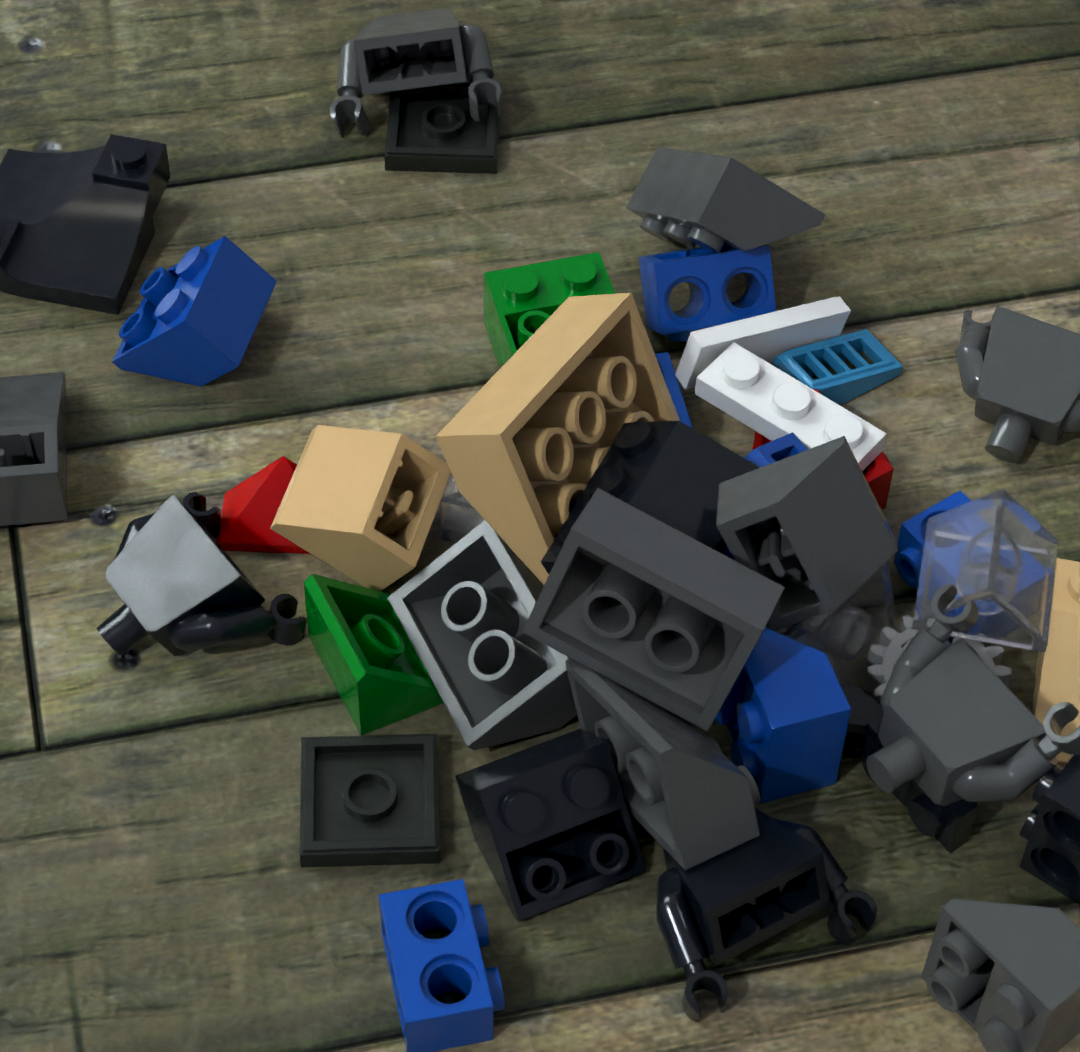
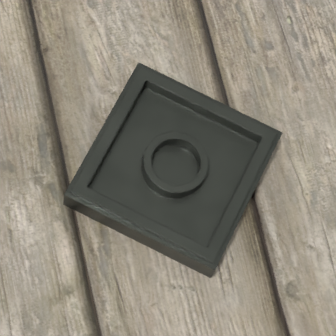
M470 82L390 91L384 156L385 170L497 174L500 122L497 108L492 104L480 105L478 107L479 121H475L470 115L468 95Z
M437 734L301 737V868L440 863Z

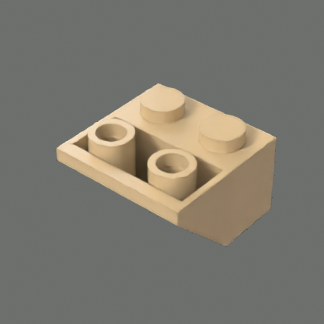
M317 425L310 433L270 529L360 585L382 591L416 567L451 471L447 462L402 433Z

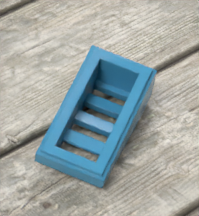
M867 329L793 348L775 356L773 360V366L812 389L816 388L823 396L838 405H842L901 375L903 366ZM863 351L874 364L869 365L859 352ZM848 359L856 369L851 370L843 360ZM832 367L838 374L832 375L827 368ZM816 375L819 379L813 380L811 376Z

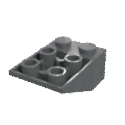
M65 372L0 377V526L68 520Z

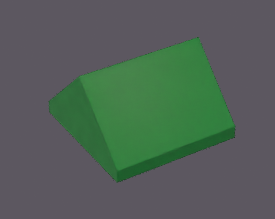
M311 574L304 581L309 639L361 736L444 703L387 598L391 594L316 574Z

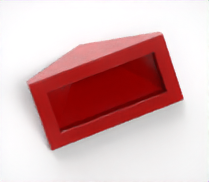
M282 456L224 493L218 543L225 551L310 554L270 529L296 469V463Z

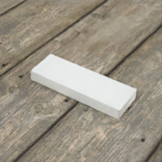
M838 296L693 331L690 333L675 376L685 390L695 388L696 377L733 342L773 365L774 357L783 352L840 336L851 310L842 298Z

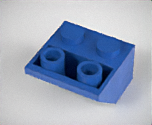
M226 236L205 248L195 246L183 256L178 264L167 270L164 267H160L145 280L140 289V294L144 298L138 310L125 321L119 331V337L123 340L112 363L121 370L201 387L239 367L277 281Z
M765 627L714 719L718 726L727 725L733 740L731 743L733 764L736 767L740 765L745 766L753 776L760 794L759 804L836 784L851 713L848 700L826 653Z

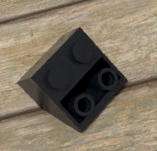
M577 729L455 776L474 839L515 919L519 922L646 871L606 740L582 729Z

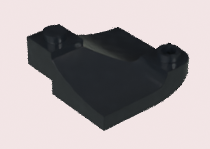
M111 134L106 145L84 151L42 153L8 149L0 164V291L23 298L119 315L154 237L153 215L170 180L166 144Z

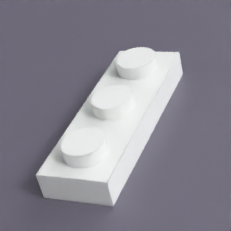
M735 342L696 377L695 394L771 441L793 432L807 449H811L845 436L862 472L884 450L887 433Z

